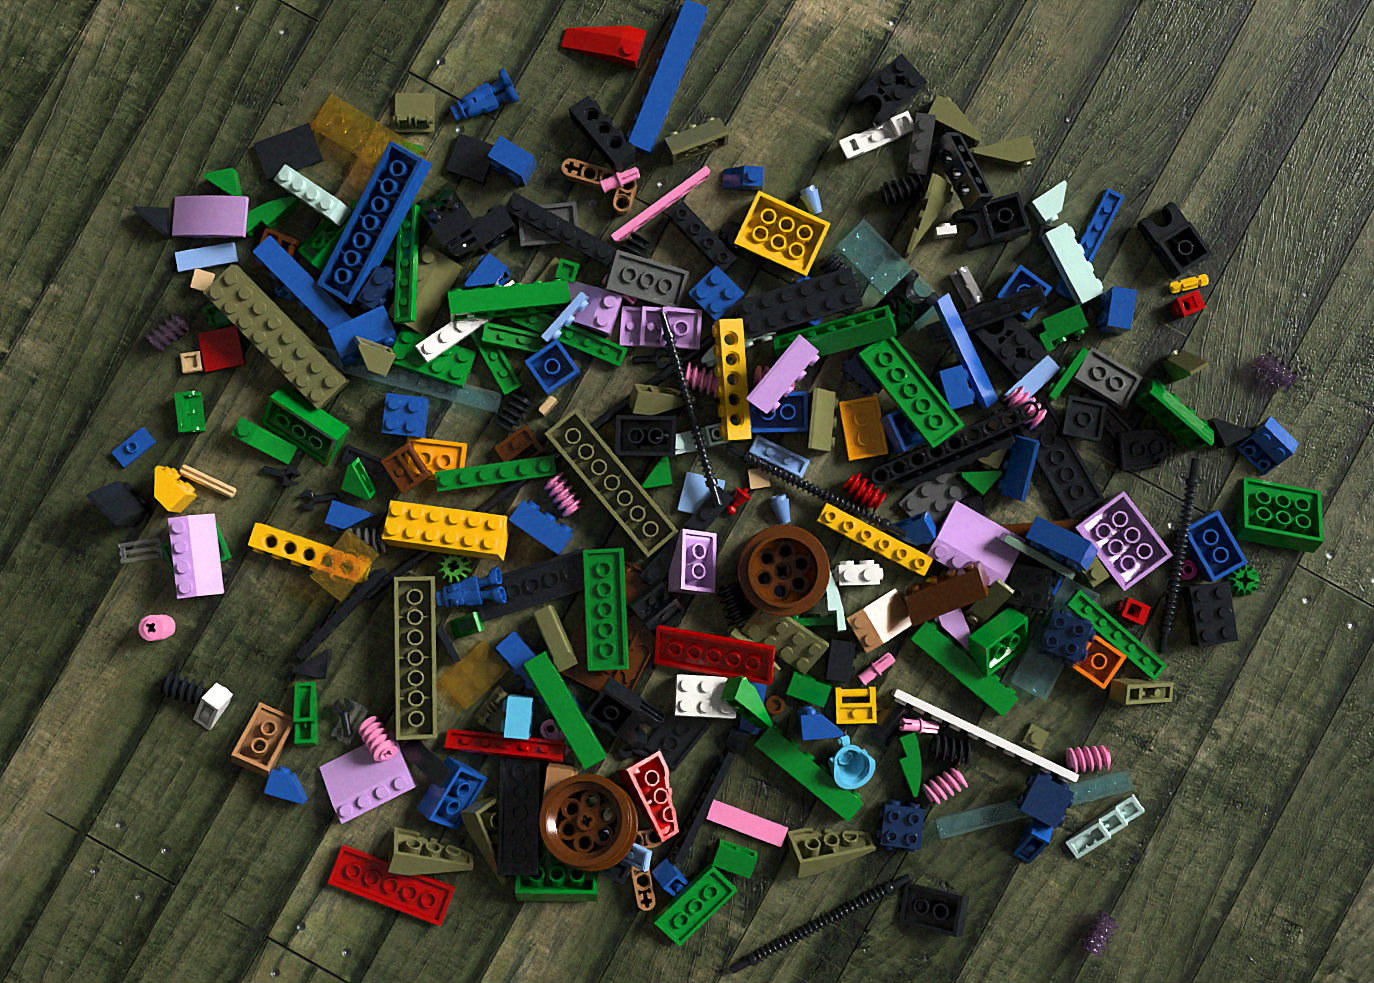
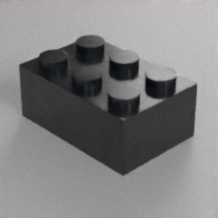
M1229 581L1182 587L1192 646L1239 641Z

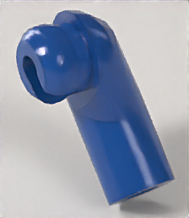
M278 285L274 290L279 299L293 301L297 298L295 294L290 296L282 288L283 285Z

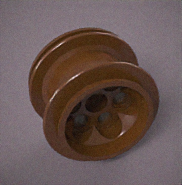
M777 525L760 531L747 541L737 560L736 578L737 582L740 583L739 589L743 591L742 595L754 608H758L770 615L790 617L806 612L822 598L829 583L830 564L824 547L811 533L796 526ZM782 546L789 547V556L783 557L780 554ZM762 554H770L772 557L771 563L764 564L761 561ZM798 558H803L806 561V566L802 570L796 567V560ZM784 566L786 568V575L778 576L779 571L777 567L782 568ZM761 573H766L769 576V581L766 584H761L758 581V576ZM795 578H800L803 581V586L799 590L793 587ZM778 585L782 586L785 590L784 595L781 597H777L774 593V589Z
M579 774L561 781L549 792L541 807L539 826L546 848L558 861L579 870L592 872L605 870L616 865L629 853L638 832V816L629 795L611 780L595 774ZM591 797H596L597 799L594 807L588 806V799ZM576 804L578 807L577 813L570 815L569 807ZM609 809L612 810V818L604 820V812ZM586 817L592 819L589 827L583 825ZM573 825L574 833L567 836L565 833L566 827ZM608 830L609 838L606 841H601V832ZM584 838L590 840V845L586 849L581 847V841Z

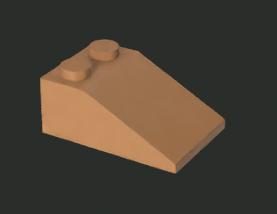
M896 588L845 617L849 628L864 653L872 651L912 625L908 609Z
M260 702L231 754V762L269 778L271 769L276 765L295 724L293 722L294 717Z

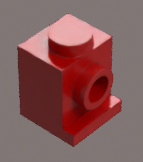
M1199 290L1173 300V305H1171L1173 314L1179 316L1180 319L1206 308Z
M1125 597L1124 600L1121 599L1116 607V610L1119 611L1117 616L1137 625H1144L1151 609L1150 606L1129 597ZM1129 607H1132L1133 612L1131 614L1127 612Z

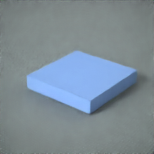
M691 472L686 473L678 506L679 511L694 514L711 495L709 487H706L704 475ZM717 479L718 484L716 486L724 489L725 481Z

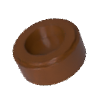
M771 695L765 701V708L771 715H779L785 709V702L779 695Z

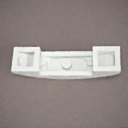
M906 111L890 118L889 121L885 122L878 129L873 127L860 134H853L844 138L838 143L846 159H851L880 148L914 130V122L909 112Z

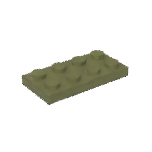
M758 608L740 629L741 633L757 643L775 646V655L803 674L808 672L829 647L827 641L791 617L770 615Z

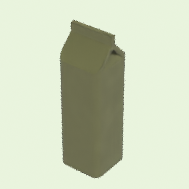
M548 605L534 612V619L559 672L578 664L554 606Z

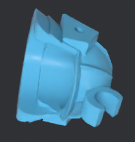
M848 735L840 737V739H837L840 748L835 750L833 757L829 758L828 761L832 777L841 788H859L866 784L873 776L875 760L868 755L865 749L861 750L856 745H850Z

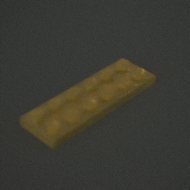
M332 93L311 125L313 129L375 168L390 141L402 145L422 158L426 155L424 150Z

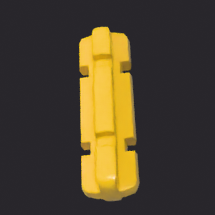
M1201 274L1197 278L1193 276L1179 280L1180 282H1170L1169 290L1174 294L1180 292V290L1186 291L1198 288V285L1199 287L1206 286L1209 280L1206 274Z

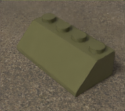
M424 245L418 256L416 322L402 324L418 333L426 335L447 297L446 292L451 290L463 267L442 253ZM395 300L387 313L393 320Z

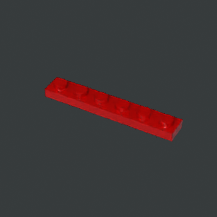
M448 729L444 748L447 751L563 763L567 745L562 740L530 737L528 740L506 738L504 734Z

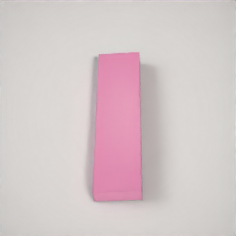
M715 799L706 817L708 820L782 847L788 831V827Z

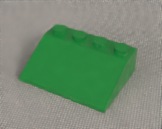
M1154 379L1148 381L1133 398L1192 451L1212 446L1214 443V431L1209 428L1210 424L1204 419H1199L1191 407L1184 406L1176 394L1169 393L1161 381Z
M1243 477L1235 521L1236 539L1314 553L1324 542L1321 491Z
M584 838L582 840L583 842L590 845V840L588 838ZM539 843V875H516L517 901L598 902V872L583 871L567 866L558 861L545 845Z

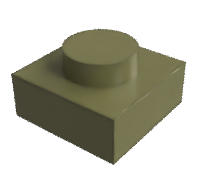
M1030 723L1021 741L1041 751L1049 732Z

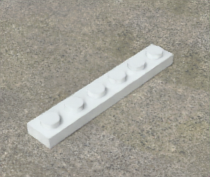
M513 280L504 286H511L514 284ZM493 318L450 322L417 344L415 348L426 363H429Z

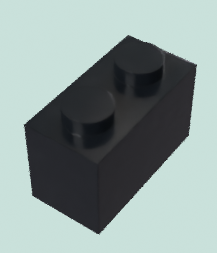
M830 639L825 679L850 683V678L854 679L855 667L852 664L853 658L857 659L858 647H855V642Z

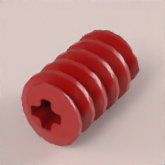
M860 473L852 474L841 488V491L848 488L847 496L854 493L853 500L856 501L861 498L859 505L862 506L867 503L866 510L868 511L873 508L874 513L885 499L886 493L883 492L878 495L880 488L877 487L872 490L873 483L866 485L867 478L859 480Z

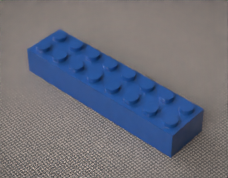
M392 141L388 143L317 282L319 286L349 304L360 305V302L356 299L376 266H380L432 166L431 162L400 144Z

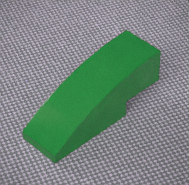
M292 196L273 200L256 207L247 213L246 233L253 237L265 225L272 230L301 203Z
M315 682L295 683L293 722L295 723L294 744L297 747L318 746V704Z
M909 731L897 736L904 755L897 757L910 794L913 797H917L921 782V755L915 732Z

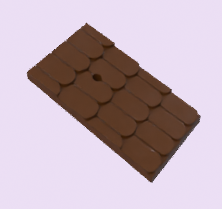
M625 561L629 669L588 671L586 611L584 610L569 639L578 664L559 672L560 675L595 693L599 691L609 677H612L631 691L634 690L655 648L656 636L653 635L629 605L630 602L651 586L639 576L644 571L643 569ZM662 580V582H663V583L665 584V586L668 588V582L665 581V580ZM671 592L679 600L682 593Z

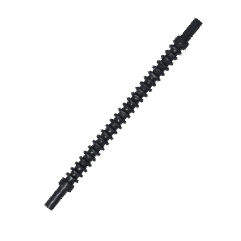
M666 312L660 313L658 315L664 333L662 337L666 341L665 346H668L666 351L670 352L668 357H671L670 363H673L671 368L675 369L673 374H676L675 379L678 380L676 384L679 385L678 390H681L679 395L683 397L681 401H684L683 407H686L684 412H687L686 417L689 418L687 422L691 424L689 428H692L691 434L694 435L692 439H695L694 445H697L695 450L699 452L697 456H700L699 461L702 462L700 467L704 469L702 472L705 473L703 476L706 478L705 484L706 487H709L715 507L722 504L716 486L718 481L717 478H714L715 473L712 472L714 468L710 466L712 462H709L711 457L707 455L709 451H706L707 445H704L706 440L702 439L704 434H701L702 429L699 428L701 424L698 423L699 418L696 417L698 413L694 411L696 407H693L694 401H691L693 396H690L691 390H688L690 385L686 384L688 379H685L686 374L683 373L685 369L682 368L683 363H680L682 358L678 356L680 352H677L678 346H675L677 341H674L675 334L671 331Z
M727 444L725 448L726 452L741 458L742 462L746 464L751 463V466L755 465L756 469L761 468V471L766 470V474L776 475L777 479L780 477L782 481L786 480L787 484L792 483V486L796 485L797 489L802 488V491L806 490L807 494L817 495L818 499L823 498V501L827 500L828 504L833 503V506L837 505L838 509L843 508V511L847 510L848 514L853 513L854 517L858 515L859 519L864 518V522L868 520L869 524L874 523L875 527L878 525L879 529L883 531L888 530L902 538H905L908 532L889 523L890 520L886 518L881 519L880 515L878 517L875 516L876 513L871 514L870 510L867 512L865 508L861 509L860 505L856 507L855 503L850 504L849 500L846 502L844 501L845 498L840 499L839 495L836 497L834 493L830 494L829 490L819 489V485L814 486V483L809 484L808 480L806 482L803 481L804 478L799 479L798 475L795 477L793 473L789 474L788 470L783 471V468L779 469L778 465L768 464L767 460L764 462L763 458L758 459L757 455L754 457L753 453L749 451L744 452L730 444Z
M1192 458L1189 478H1186L1185 485H1187L1184 488L1186 493L1183 494L1185 499H1182L1184 502L1181 505L1183 510L1180 511L1182 513L1179 516L1181 521L1178 522L1180 527L1177 528L1179 530L1176 533L1178 538L1175 539L1177 541L1174 544L1176 549L1173 550L1175 552L1173 554L1175 559L1172 560L1174 565H1171L1173 570L1170 571L1172 576H1169L1171 581L1168 582V585L1170 587H1167L1169 592L1166 593V596L1168 598H1165L1167 603L1164 604V607L1166 609H1163L1165 614L1162 617L1164 620H1161L1163 625H1160L1159 630L1161 637L1158 652L1166 653L1169 634H1172L1173 629L1171 625L1174 624L1172 622L1175 618L1173 616L1175 614L1173 609L1176 608L1174 604L1177 603V600L1175 598L1178 597L1176 593L1179 592L1177 587L1180 586L1178 582L1181 581V578H1179L1182 575L1180 570H1183V567H1181L1184 564L1182 559H1185V556H1183L1186 553L1184 548H1187V545H1185L1188 542L1186 537H1189V534H1187L1190 531L1188 526H1191L1189 520H1192L1190 515L1193 514L1191 509H1194V506H1192L1195 503L1193 498H1196L1194 492H1197V489L1195 487H1198L1199 483L1197 475L1200 459Z
M906 874L891 883L887 881L883 884V887L878 886V890L873 889L872 893L868 891V895L863 894V897H858L856 901L853 899V903L848 902L847 906L843 905L841 909L838 907L837 911L832 910V914L827 913L826 917L823 915L822 919L817 918L816 922L812 921V924L807 923V927L802 926L801 930L797 929V932L792 931V934H787L786 938L782 936V940L779 941L777 939L776 943L771 942V946L767 944L765 949L761 947V951L756 950L755 954L753 952L748 954L747 958L730 966L732 973L734 974L750 965L755 966L759 960L762 962L763 958L768 959V956H773L774 952L778 954V950L783 951V948H788L789 944L793 946L794 942L798 943L799 939L804 940L803 937L805 936L808 938L809 934L814 935V931L819 932L820 928L824 930V926L829 927V924H834L835 920L839 922V918L844 919L845 915L850 916L849 913L852 912L854 914L855 910L860 911V907L865 908L866 904L870 906V902L875 903V900H880L881 896L885 898L886 894H893L895 889L911 881L909 875Z

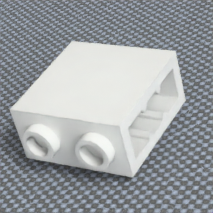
M874 560L859 561L860 565H854V561H840V565H835V569L832 570V576L836 585L880 584V580H883V569L879 568V564H874Z

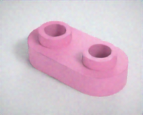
M547 719L542 723L540 732L544 739L564 741L566 736L563 731L559 732L553 722L555 719ZM549 725L554 726V732H549L547 727ZM566 746L565 755H567V754L570 752V750H569V748H568L567 746Z

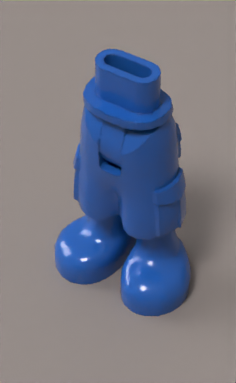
M501 68L498 71L499 79L495 83L489 85L486 82L477 86L472 92L466 94L460 100L458 99V103L450 106L456 120L463 117L468 119L469 117L479 116L484 112L488 113L499 108L500 103L506 101L516 103L520 100L505 68ZM505 89L503 93L494 96V93Z
M499 567L491 568L488 575L479 579L476 575L466 577L460 582L443 587V590L436 591L435 596L438 607H473L482 605L484 600L488 599L494 600L498 604L506 603V592L502 586L486 591L480 590L481 587L502 583V574Z

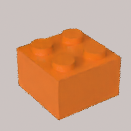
M1096 635L1093 643L1089 642L1086 650H1089L1085 662L1082 661L1080 666L1076 664L1074 666L1066 664V666L1096 687L1105 689L1127 656Z

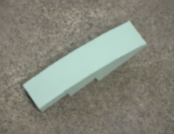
M830 571L829 583L825 591L827 613L835 612L837 632L846 631L843 606L838 588Z
M1132 793L1096 817L1066 840L1065 843L1078 859L1111 839V835L1126 827L1129 821L1144 813L1145 810Z

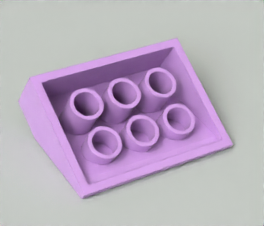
M799 334L746 399L766 414L770 411L774 413L780 406L778 402L782 396L787 397L794 389L791 385L795 380L800 382L806 375L805 368L808 365L813 366L820 358L817 355L819 351Z
M1124 491L1117 492L1075 527L1083 538L1092 541L1098 550L1097 557L1123 591H1126L1173 556Z
M955 501L939 527L934 541L926 549V554L955 570L961 568L967 562L980 560L990 580V584L998 578L1005 582L1020 551L999 540L1001 533H1006L1022 543L1025 542V539L962 503Z
M392 731L387 734L395 742L394 746L398 747V752L389 760L375 761L373 755L364 744L319 767L332 805L341 824L418 785Z

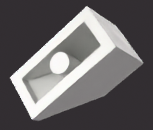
M216 683L201 698L193 720L210 731L229 705L233 694L227 688Z

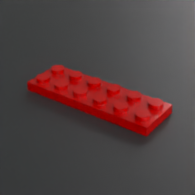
M658 625L656 628L654 664L727 678L743 676L749 682L770 686L772 684L775 646L662 625Z
M345 844L340 849L328 880V884L438 926L442 925L456 886L424 874L402 875L388 872L387 860Z

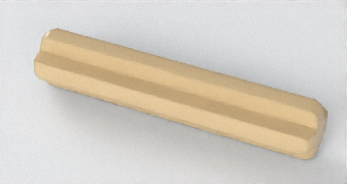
M183 465L180 469V475L229 498H233L236 493V488L187 465Z

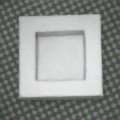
M950 223L939 224L933 231L934 239L954 237L957 233L956 225L950 226Z

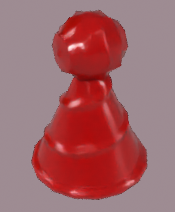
M736 487L733 503L726 507L728 515H734L736 507L752 499L747 494L749 489L745 488L742 490Z

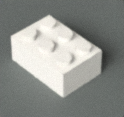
M677 674L675 676L673 716L735 719L736 711L720 699L728 678Z

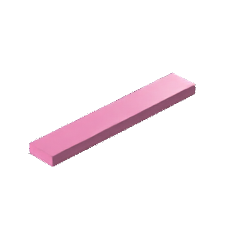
M707 166L703 167L611 235V239L615 245L710 177L709 168Z

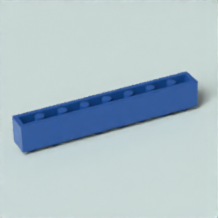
M685 0L684 4H680L676 16L679 17L677 22H673L670 27L669 33L671 37L669 41L665 40L662 48L664 54L662 59L658 58L656 62V74L650 77L647 86L650 89L647 95H643L640 103L642 109L640 113H636L633 120L635 124L633 131L629 130L626 141L633 144L636 152L651 156L707 16L708 7L690 0Z

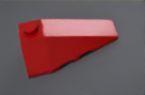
M631 26L566 28L561 48L636 69L647 31Z
M660 750L619 769L618 772L628 792L660 842H664L679 833L676 812L672 804V788H670L668 779L669 769Z

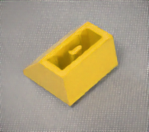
M157 466L155 468L154 497L168 511L181 513L197 497L194 493V487L188 482L184 483L180 479V473L173 467L170 469L167 466Z

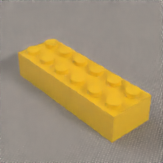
M391 500L382 539L389 546L504 561L512 523L507 516Z

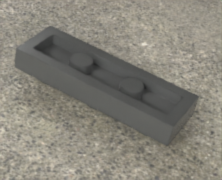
M916 112L907 173L927 175L936 115Z

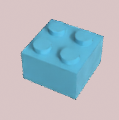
M510 694L508 698L504 699L503 712H506V718L501 722V732H504V737L527 740L531 737L535 696Z

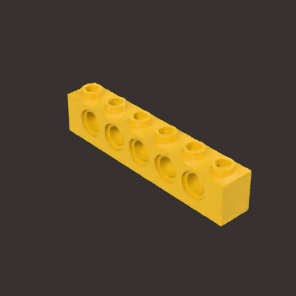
M719 319L712 326V335L715 337L716 342L713 352L714 356L717 357L715 375L718 377L719 382L716 388L717 396L720 397L718 415L721 417L722 423L719 427V433L723 437V442L749 440L752 438L749 401L746 399L748 397L743 319ZM725 336L730 337L731 345L725 343ZM726 356L732 358V365L727 364ZM728 375L734 378V385L728 383ZM730 395H732V396L735 397V399H736L735 405H731V404H730V402H729V396H730ZM732 415L737 418L736 426L730 421Z
M828 503L824 504L816 519V522L919 576H925L933 560L930 556Z
M256 522L248 542V546L253 547L252 551L264 554L266 551L272 553L271 557L282 561L284 558L290 559V563L296 566L308 565L310 566L309 570L321 573L322 570L329 572L328 576L340 580V577L347 578V583L356 586L359 583L366 582L373 562L372 560ZM271 537L276 539V545L273 548L268 544ZM290 543L295 545V551L292 554H289L287 551V546ZM311 549L314 552V558L309 561L306 558V552ZM327 556L333 558V564L330 567L325 565V558ZM346 562H350L352 565L350 573H346L343 569Z

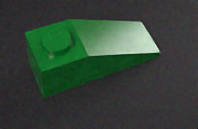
M240 417L231 433L232 436L288 465L298 449L297 446Z
M746 677L728 678L720 699L756 728H772L773 723L756 688L748 682Z

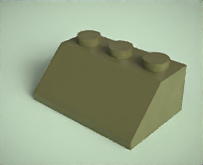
M714 117L709 118L703 122L704 124L696 126V124L690 125L683 132L678 133V131L668 134L667 138H664V143L672 164L675 165L728 145L729 133L720 118L715 119Z
M813 388L810 392L805 451L829 453L831 449H834L835 437H832V429H836L837 417H834V409H838L839 398L835 397L836 392Z

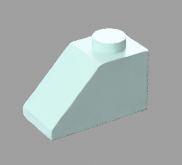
M1065 180L1038 197L1028 206L1040 224L1046 222L1051 224L1059 218L1057 214L1062 211L1067 186Z

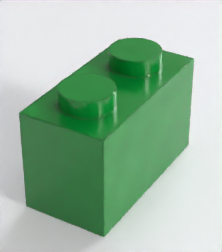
M1080 304L1042 319V324L1052 343L1055 342L1056 345L1067 341L1066 337L1073 334L1077 337L1086 333L1085 329L1089 327Z

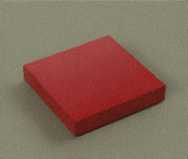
M236 326L198 333L206 373L246 365L240 332Z

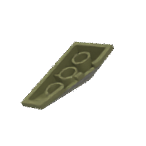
M932 173L926 182L904 257L909 256L946 203L951 202L953 192L950 191L952 184L935 173Z
M499 794L474 802L461 811L460 814L468 833L500 883L504 885L516 875H497Z
M394 827L388 856V872L402 875H419L473 870V853L452 845L443 846L438 844V840L434 838L430 840L420 837V833L414 830Z
M813 828L787 831L791 863L798 878L819 874L876 850L869 832L845 830L843 833L832 832V829L813 831Z

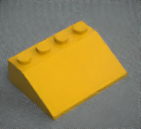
M758 191L734 244L807 277L831 223Z

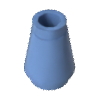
M814 185L799 191L801 194L799 197L811 215L822 212L818 189H815Z
M785 494L771 497V503L769 504L779 524L790 522L789 498H786Z

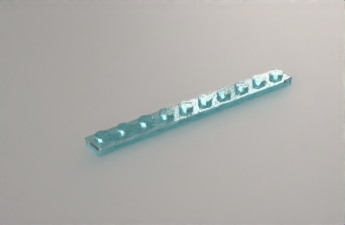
M317 346L344 374L498 413L502 393L467 384L461 389L392 365L387 376L381 374L375 376L367 371L368 369L361 358L353 364L343 365L335 350Z
M1128 769L1067 784L1071 786L1069 790L1074 792V802L1072 805L1134 790ZM1016 797L935 818L939 838L944 839L1030 817V815L1016 808V800L1018 798Z

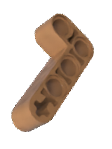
M566 159L562 164L563 175L566 179L603 190L600 180L616 175L613 170L576 159ZM571 166H573L575 170H572L571 173H568V169H570ZM592 171L595 173V176L592 179H587L585 174ZM636 180L630 182L633 185L630 190H625L619 186L607 191L615 194L613 207L618 215L624 216L630 212L637 190ZM625 201L628 205L626 208L620 209L617 207V203Z
M651 826L638 829L637 836L641 840L638 845L647 849L657 847L662 842L659 839L653 841L649 838V834L653 832ZM650 865L649 870L645 872L633 867L631 873L637 904L641 910L649 911L655 905V891ZM644 875L648 878V882L640 884L637 878ZM647 890V897L650 899L648 904L642 901L644 898L643 891Z

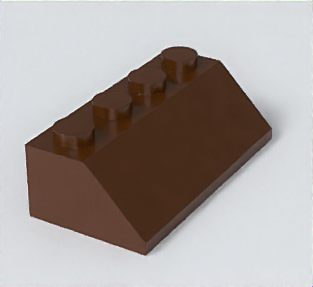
M980 560L967 562L956 570L949 569L943 575L938 577L932 576L921 584L914 583L910 585L906 590L905 601L912 625L915 626L987 598L990 580Z

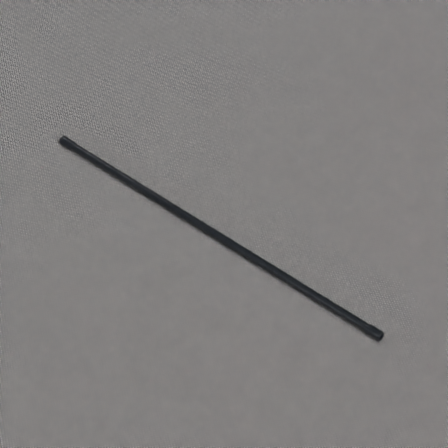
M738 313L732 319H741L740 314ZM710 334L700 342L699 350H689L683 354L680 363H683L682 367L715 344V337ZM673 363L643 385L658 386L675 371L674 368H671ZM631 394L590 423L591 427L598 431L614 419L616 415L629 408ZM558 449L549 454L554 455L555 462L563 457ZM532 479L512 481L473 510V512H489ZM420 550L391 571L367 598L371 601L392 584V577L403 576L434 552Z

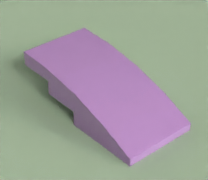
M213 195L175 197L172 236L212 239V237L245 238L249 198L245 196Z
M622 306L619 345L625 347L668 349V346H665L666 341L662 337L664 333L658 315L666 312L671 331L675 334L674 341H677L675 346H678V349L699 350L702 310L675 307Z

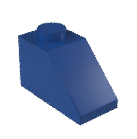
M739 166L724 169L722 190L762 192L764 167Z
M332 500L325 523L330 524V529L341 532V529L348 530L349 527L352 528L373 518L374 513Z
M924 511L893 523L908 531L905 538L890 531L888 533L892 537L917 546L933 542L938 530L928 511Z
M278 766V768L271 769L264 791L265 794L299 804H304L308 801V796L294 772H290V768Z
M1033 818L1024 829L1013 851V855L1031 863L1050 843L1053 827Z
M667 859L658 864L651 872L662 888L674 897L690 883L680 870Z

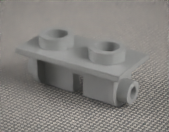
M967 266L961 267L949 274L967 309L985 301Z

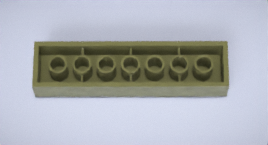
M231 264L203 292L317 409H322L350 382L334 363L238 265Z
M576 408L545 433L647 557L679 532Z
M435 576L392 577L394 738L396 740L437 738Z

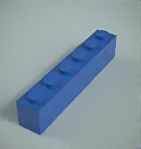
M270 235L252 251L256 255L254 260L261 267L266 265L270 269L268 274L276 282L280 279L285 284L282 288L290 296L295 294L299 298L297 303L304 310L308 308L313 313L311 317L318 324L323 323L327 327L325 330L327 333L329 329L352 319Z
M513 631L496 647L498 650L496 654L503 662L507 660L512 665L510 670L517 677L521 675L525 680L523 684L532 691L534 690L533 686H535L532 678H527L523 669L525 668L524 663L538 655L516 631ZM572 694L573 698L575 699L577 705L579 706L580 710L584 715L586 708ZM542 696L536 697L542 705L546 703ZM586 718L589 725L593 723L591 720Z

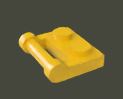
M835 687L836 724L877 723L875 687H869L868 689H841V687ZM842 697H869V703H842Z

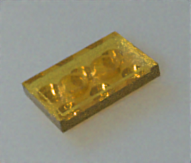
M347 529L311 574L310 578L342 602L380 554Z
M483 640L439 682L467 710L510 670V667Z

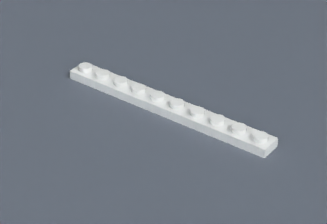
M894 688L891 694L896 697L894 701L906 706V703L914 706L913 710L924 714L926 711L932 714V719L940 723L945 720L950 723L949 727L959 732L962 728L968 731V736L976 740L981 737L986 740L985 744L995 749L998 745L1004 748V753L1015 757V754L1023 757L1021 761L1031 766L1033 763L1040 765V770L1051 774L1053 771L1059 774L1057 778L1067 783L1070 780L1077 782L1078 774L901 690Z

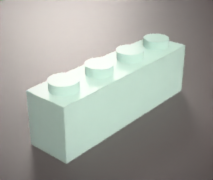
M286 164L274 178V181L282 188L339 227L351 212L340 200Z
M1064 223L1045 233L1041 238L1076 305H1082L1103 293V286L1101 281L1095 278L1092 264L1086 261L1083 247L1076 242L1073 228Z

